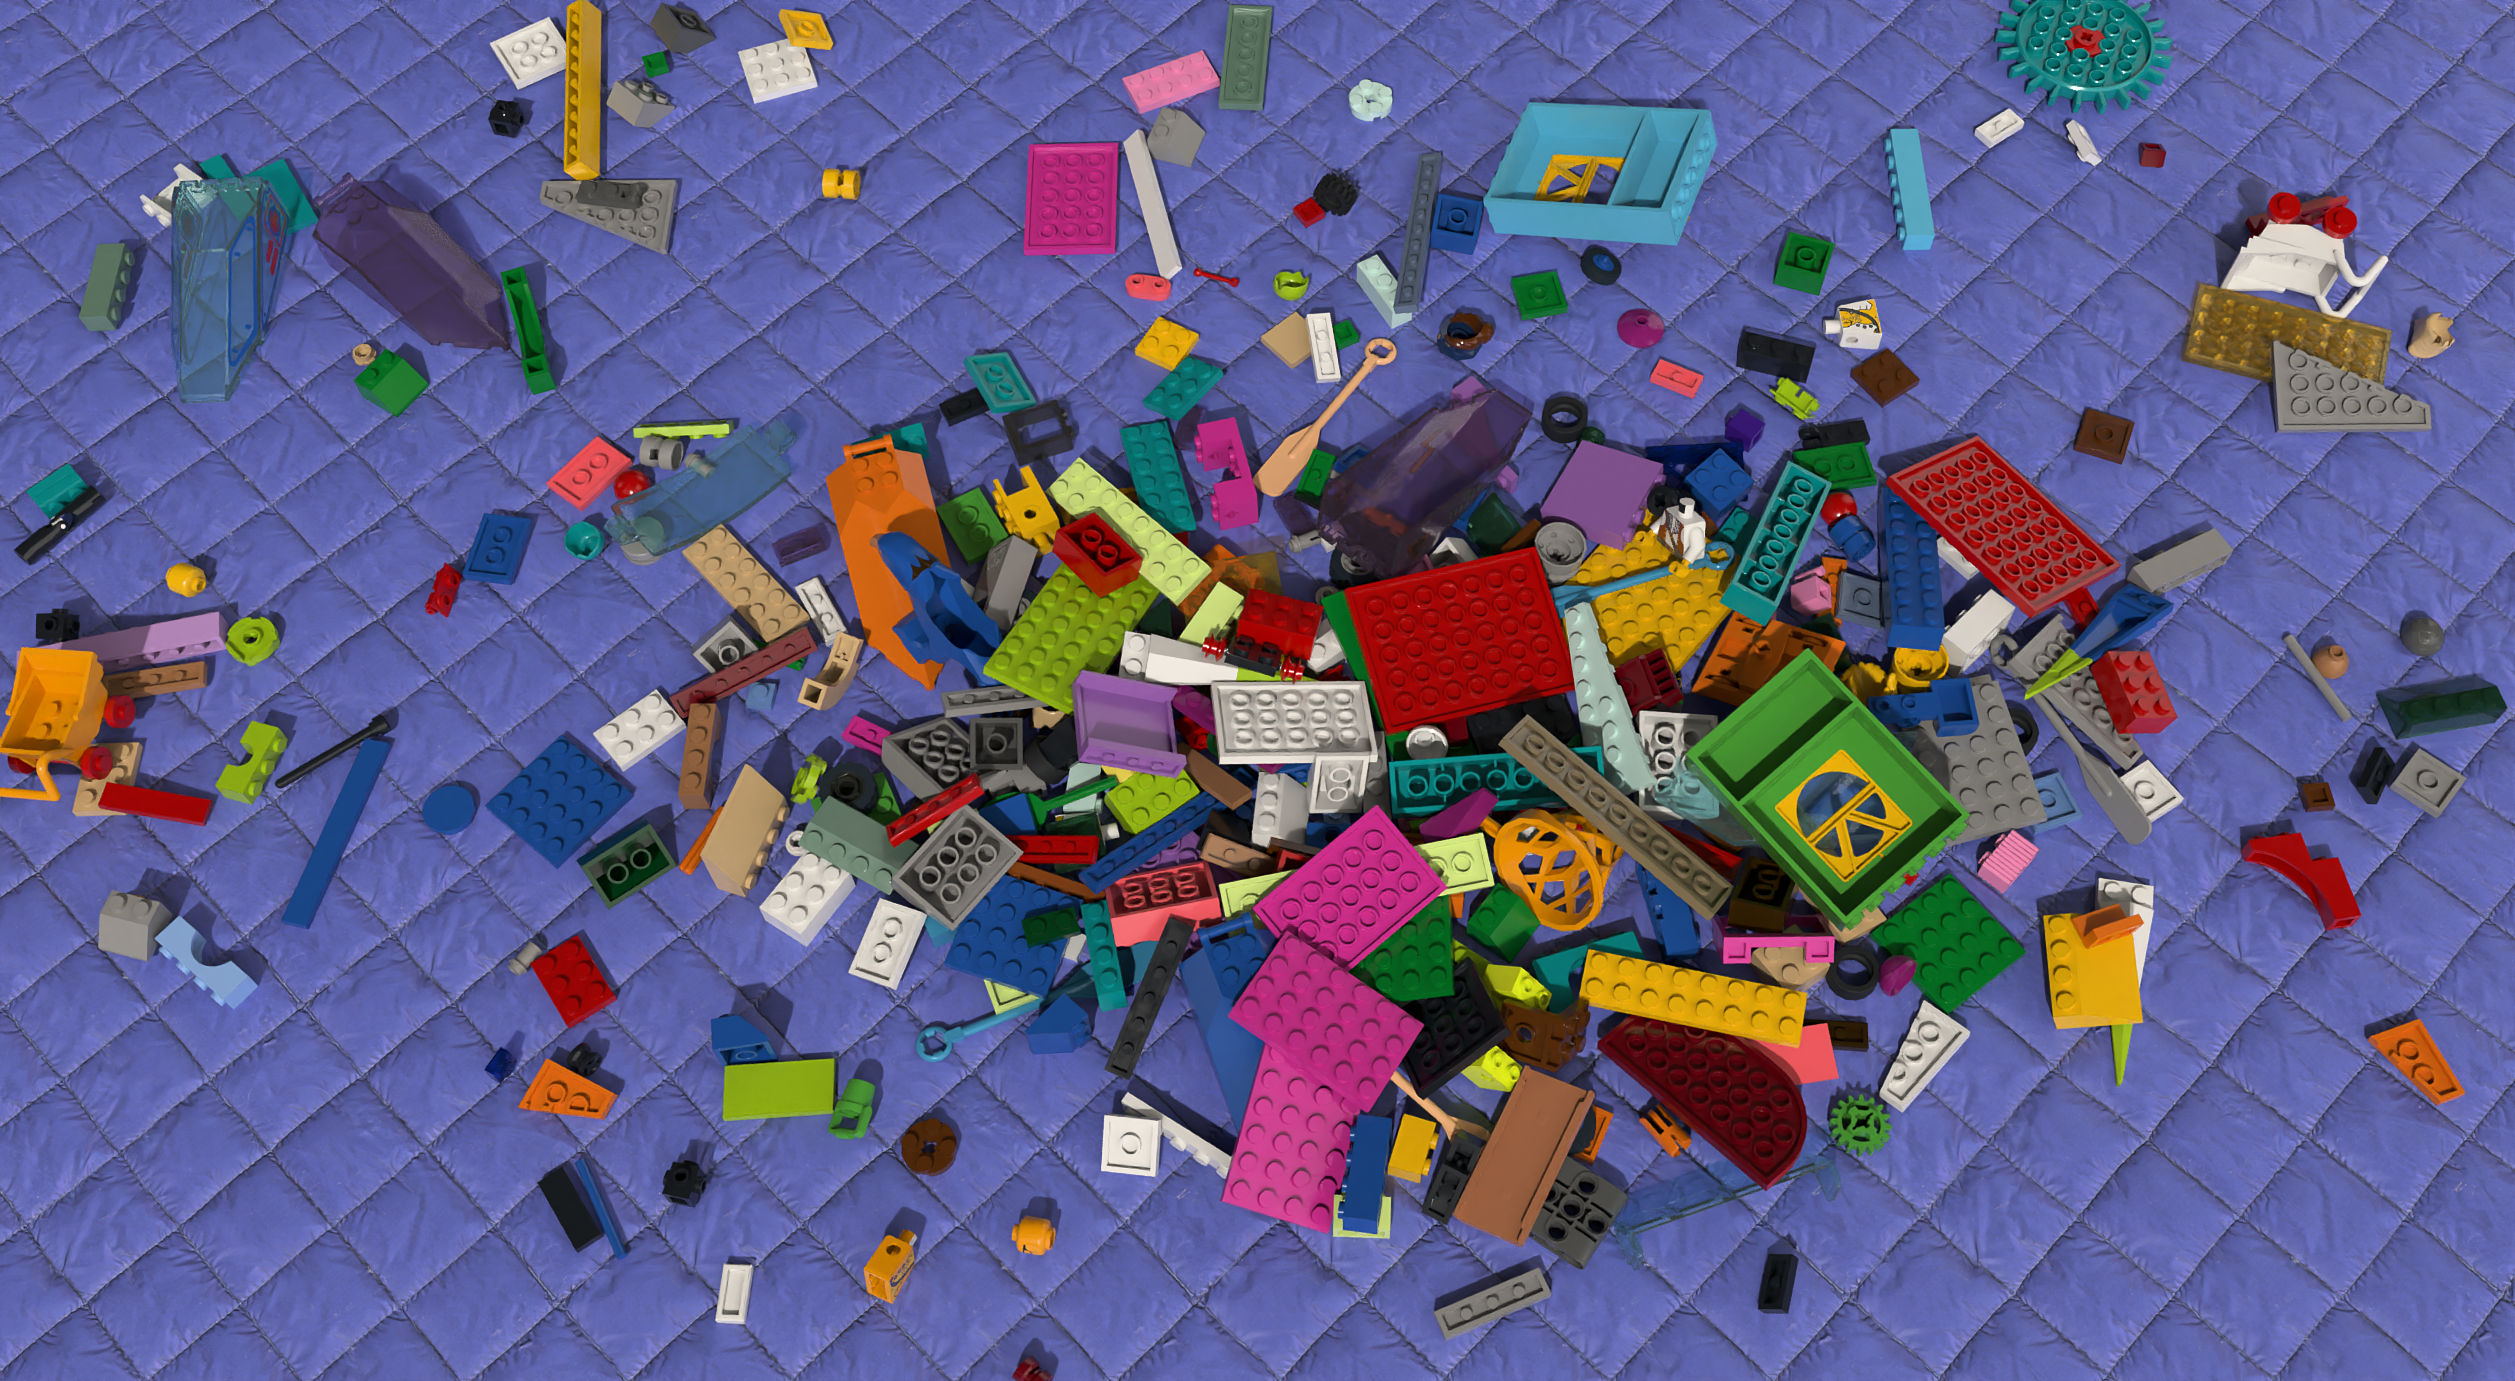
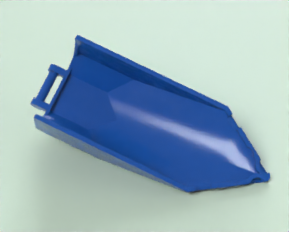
M1249 911L1241 913L1240 917L1205 928V926L1197 928L1196 931L1202 949L1179 964L1184 994L1237 1135L1264 1041L1229 1018L1228 1014L1279 942L1269 929H1255ZM1242 927L1246 930L1244 934L1212 945L1209 940Z

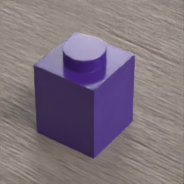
M1741 409L1736 415L1732 414L1726 421L1725 427L1727 429L1724 438L1744 451L1749 452L1762 438L1766 423Z

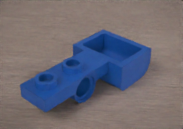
M1970 678L1932 680L1928 685L1927 693L1867 697L1866 700L1867 709L1882 724L1897 723L1901 728H1910L1918 725L1921 721L1933 720L1937 737L1968 735L1975 732L1979 726Z

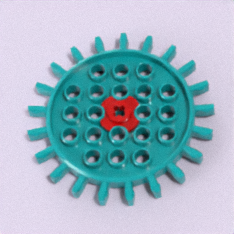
M2012 0L2010 9L2021 16L2018 17L2003 12L1999 24L2015 29V31L1998 30L1995 37V42L2013 44V47L2000 49L1998 55L1999 61L2016 59L2018 65L2011 67L2008 75L2009 79L2026 74L2031 79L2025 91L2027 95L2041 87L2050 92L2048 106L2052 107L2059 96L2073 100V113H2078L2083 101H2095L2099 115L2104 114L2107 107L2106 100L2113 98L2117 100L2123 110H2127L2131 103V98L2127 93L2131 90L2143 100H2147L2152 89L2142 81L2147 80L2161 86L2166 74L2150 68V66L2169 69L2173 59L2172 56L2155 53V50H2169L2173 40L2172 38H2154L2153 33L2161 32L2165 21L2164 19L2149 23L2145 21L2143 17L2147 15L2151 6L2148 2L2134 10L2126 4L2128 0H2031L2033 3L2030 5L2023 0Z

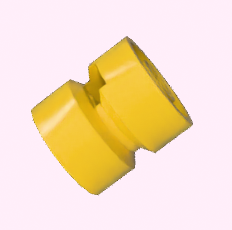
M826 168L822 179L824 197L838 199L842 195L843 199L857 200L860 193L859 171L845 169L841 173L839 169Z

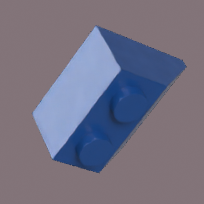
M1065 993L1025 1030L1028 1045L1033 1054L1073 1053L1078 1047L1082 1048L1085 1046L1092 1034L1087 1013Z
M723 1014L719 1018L711 1019L713 1052L724 1070L725 1066L779 1061V1056L768 1036L741 1016Z

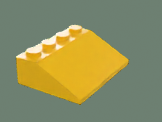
M2085 914L2044 915L2052 1012L2056 1029L2143 1023L2133 934L2086 949L2071 922L2073 918Z

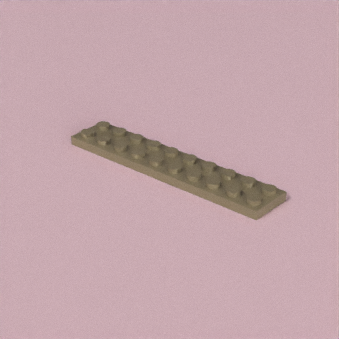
M1528 714L1498 744L1706 920L1709 921L1735 890L1733 885Z

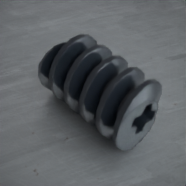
M1658 486L1648 495L1647 508L1654 516L1661 517L1667 508L1678 506L1682 498H1690L1695 501L1694 511L1697 509V501L1692 492L1688 490Z

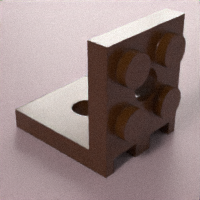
M1507 998L1502 1002L1501 1014L1512 1034L1496 1046L1513 1059L1556 1073L1584 1050L1586 1044V1037L1583 1036L1584 1030L1591 1016V1013L1588 1011L1589 1001L1578 998L1557 1015ZM1521 1027L1527 1028L1531 1032V1040H1527L1521 1035Z

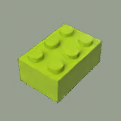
M1182 769L1176 779L1137 772L1106 793L1104 803L1132 839L1199 795L1200 791L1184 769Z

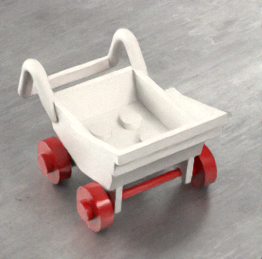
M2281 192L2275 194L2266 207V213L2270 218L2263 232L2251 235L2244 247H2241L2221 282L2219 291H2274L2283 293L2285 289L2314 296L2320 311L2327 319L2339 321L2346 318L2374 283L2387 264L2388 257L2385 255L2379 256L2362 277L2355 276L2345 259L2343 239L2349 237L2357 226L2355 213L2346 207L2330 209L2322 221V228L2325 232L2323 233L2309 225L2289 224L2299 215L2301 203L2291 193ZM2341 273L2348 284L2360 288L2339 311H2333L2325 296Z

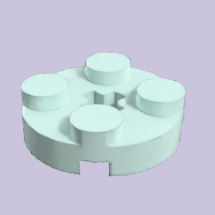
M1365 79L1360 81L1359 85L1355 86L1349 94L1348 104L1351 108V113L1360 120L1374 121V118L1380 116L1382 119L1392 109V90L1383 84Z

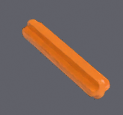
M723 806L717 808L679 864V869L683 873L691 875L702 860L700 854L721 814Z

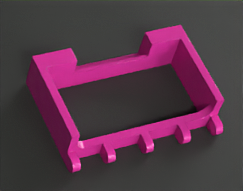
M1790 913L1786 927H1791L1794 924L1798 927H1811L1815 930V933L1727 934L1725 928H1735L1727 926L1728 916H1718V914H1715L1711 918L1713 926L1712 942L1723 964L1751 963L1752 947H1804V960L1806 963L1834 962L1835 936L1820 913H1814V915Z

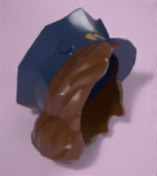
M1461 311L1454 317L1442 321L1436 341L1440 353L1449 356L1455 361L1472 359L1481 349L1482 344H1486L1491 340L1494 335V329L1491 323L1488 321L1484 322L1479 315L1472 313L1463 314Z

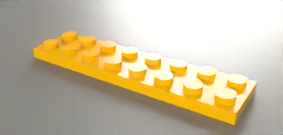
M1588 949L1579 998L1588 1000L1589 1006L1799 1048L1807 993Z

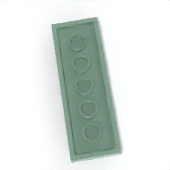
M1229 5L1218 102L1219 109L1263 111L1272 6Z

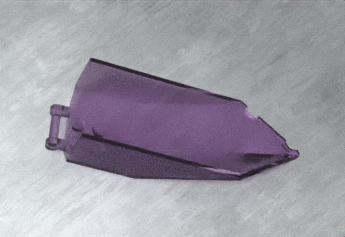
M347 172L342 176L343 179L322 196H316L312 199L313 204L322 212L312 236L328 265L429 344L440 346L441 342L453 343L454 347L490 350L493 347H501L504 351L511 348L508 340L509 330L505 307L501 300L502 290L500 285L426 212L385 181L359 182L351 173ZM349 186L351 187L347 192L341 195L330 205L327 204L336 196H338L341 192L347 189Z

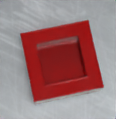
M1313 198L1293 208V214L1306 228L1325 218V212Z

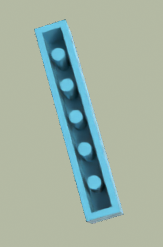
M1890 129L1888 138L1884 139L1883 147L1884 152L1888 154L1886 168L1890 170L1889 187H1893L1892 205L1896 206L1894 220L1899 225L1897 240L1901 241L1902 250H1930L1935 232L1918 129Z

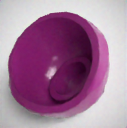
M1893 955L1886 959L1880 967L1878 980L1883 993L1889 997L1897 995L1913 978L1917 962L1911 957L1904 955Z

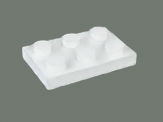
M654 690L595 731L593 735L624 772L687 727L661 694Z
M880 898L848 973L896 990L927 915Z

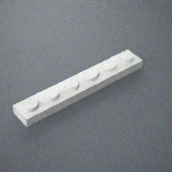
M1127 1092L1121 1101L1125 1115L1161 1119V1135L1170 1139L1172 1146L1180 1151L1186 1149L1194 1154L1193 1158L1204 1166L1208 1164L1217 1169L1216 1172L1226 1179L1231 1156Z

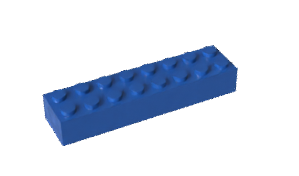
M1882 487L1877 507L1886 646L1939 651L1945 631L1936 530L1930 527L1928 522L1917 512L1913 511L1891 488Z

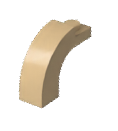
M838 631L824 668L813 678L805 677L797 702L817 710L832 708L846 693L857 672L859 663H856L864 640Z

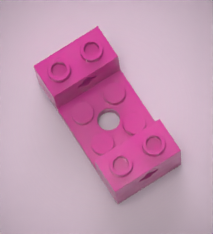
M1235 417L1197 425L1198 435H1194L1197 463H1202L1204 472L1229 467L1231 477L1234 476L1235 478L1234 480L1213 484L1214 494H1210L1213 521L1219 523L1221 531L1258 523L1257 493Z

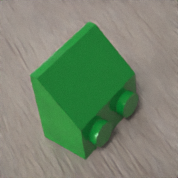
M385 349L353 380L363 398L397 418L429 386L428 382L403 358L388 349Z
M1497 883L1467 922L1466 936L1511 964L1540 926L1541 922L1521 897L1500 883Z

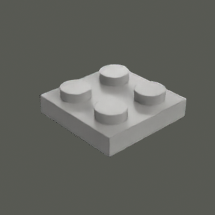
M2419 748L2389 788L2437 819L2467 778Z

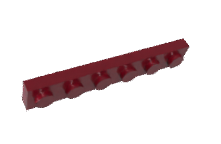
M804 626L669 695V698L681 719L689 716L690 704H713L817 651L818 647L808 628Z

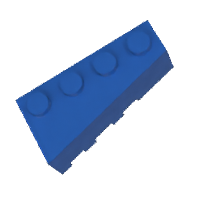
M1636 862L1635 871L1664 964L1673 963L1675 958L1681 961L1696 958L1698 949L1701 948V940L1698 932L1694 930L1693 914L1688 904L1659 879L1655 878L1639 862Z
M1358 1114L1357 1125L1352 1124L1350 1130V1142H1354L1353 1150H1347L1346 1167H1350L1349 1176H1343L1342 1192L1346 1193L1345 1201L1339 1202L1338 1218L1343 1219V1230L1377 1234L1383 1198L1381 1194H1384L1389 1153H1391L1392 1118Z

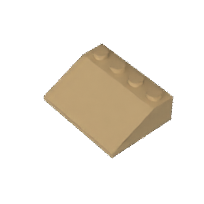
M747 764L744 765L700 854L717 889L742 897H747L749 890L755 887L757 874L760 868L765 866L768 859V851L771 845L776 843L779 836V828L782 822L787 820L790 812L785 797Z

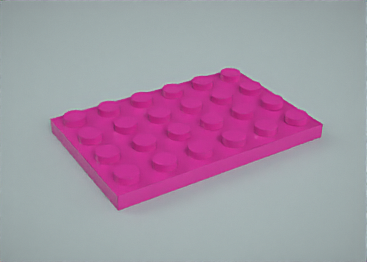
M1118 143L1029 144L1024 256L1116 254Z
M1375 805L1256 904L1252 910L1278 941L1288 930L1349 972L1448 887L1379 806Z
M1288 930L1228 1014L1229 1018L1366 1113L1371 1110L1424 1026L1423 1023Z
M1263 1042L1220 1201L1328 1234L1333 1218L1334 1195H1339L1346 1169L1347 1150H1351L1352 1142H1350L1351 1125H1357V1118L1361 1109Z

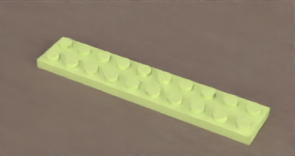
M1483 833L1413 846L1448 887L1437 897L1493 887L1495 885ZM1298 869L1219 884L1225 921L1240 917L1241 913L1249 911L1255 929H1268L1252 908ZM1242 927L1228 932V936L1232 938L1246 933V930Z

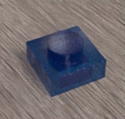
M500 1047L484 1070L491 1079L501 1084L505 1078L512 1074L517 1060L509 1051Z

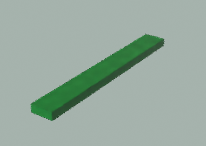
M1344 590L1320 599V604L1324 606L1323 611L1356 681H1365L1370 712L1379 731H1384L1343 594ZM1384 731L1385 744L1393 761L1413 760L1406 749V738L1410 731L1386 736Z

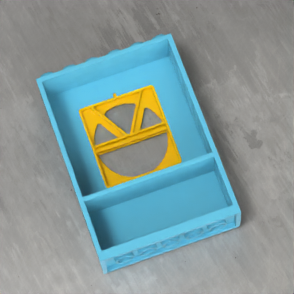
M1528 102L1525 111L1521 114L1518 127L1514 129L1513 138L1506 147L1503 160L1499 163L1498 171L1495 177L1492 178L1489 191L1484 196L1483 203L1487 208L1489 222L1492 223L1494 232L1677 246L1718 145L1711 112L1704 109ZM1587 164L1582 178L1567 170L1578 165ZM1599 164L1612 167L1620 174L1607 205L1583 203ZM1558 175L1576 185L1547 195L1551 182ZM1573 197L1571 203H1568V202H1559V201H1562V200H1565V199H1568V198Z

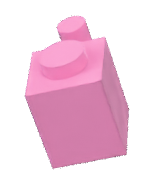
M1822 565L1796 575L1795 582L1797 584L1791 586V606L1805 617L1832 608L1831 586L1818 578L1826 574L1825 568Z

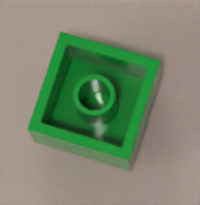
M1789 232L1777 268L1774 284L1819 296L1835 243Z

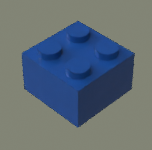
M1438 193L1429 247L1473 255L1478 238L1483 202Z
M1719 448L1685 477L1681 489L1692 492L1696 498L1697 506L1716 523L1750 493L1755 481Z

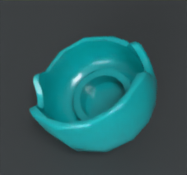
M585 521L573 524L567 530L564 538L567 552L584 561L596 558L602 552L605 544L603 533L596 526Z

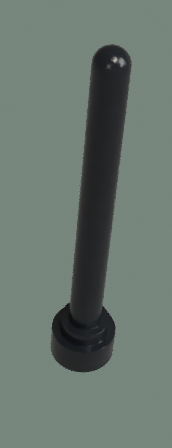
M381 713L372 718V722L368 723V727L277 779L275 786L278 789H282L363 742L365 738L368 739L373 735L378 736L381 734L383 736L392 731L390 725Z

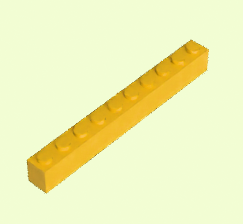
M576 0L567 6L564 172L577 181H591L600 175L601 11L587 0Z

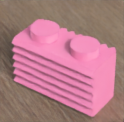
M2014 829L2008 836L2003 833L1994 844L1996 847L1993 853L1987 851L1978 862L1981 865L1977 873L1978 876L1982 877L1983 880H1986L1987 883H1990L1991 886L2001 893H2005L2040 850Z

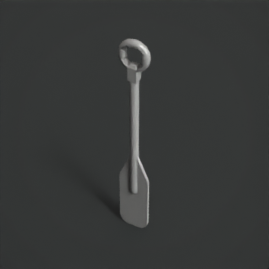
M2006 635L1996 637L1990 647L1993 662L1999 668L2009 670L2014 678H2018L2025 689L2028 690L2032 684L2008 663L2012 658L2005 663L2001 655L1998 654V648L2005 642L2009 650L2012 651L2013 658L2019 652L2017 643ZM2041 692L2032 696L2077 757L2088 790L2125 840L2132 845L2143 842L2152 832V823L2121 780L2107 764L2084 750Z

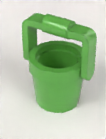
M850 1079L840 1100L836 1104L828 1132L838 1139L851 1140L853 1138H862L866 1133L872 1115V1103L876 1087L860 1079ZM843 1116L858 1121L856 1130L853 1128H839Z

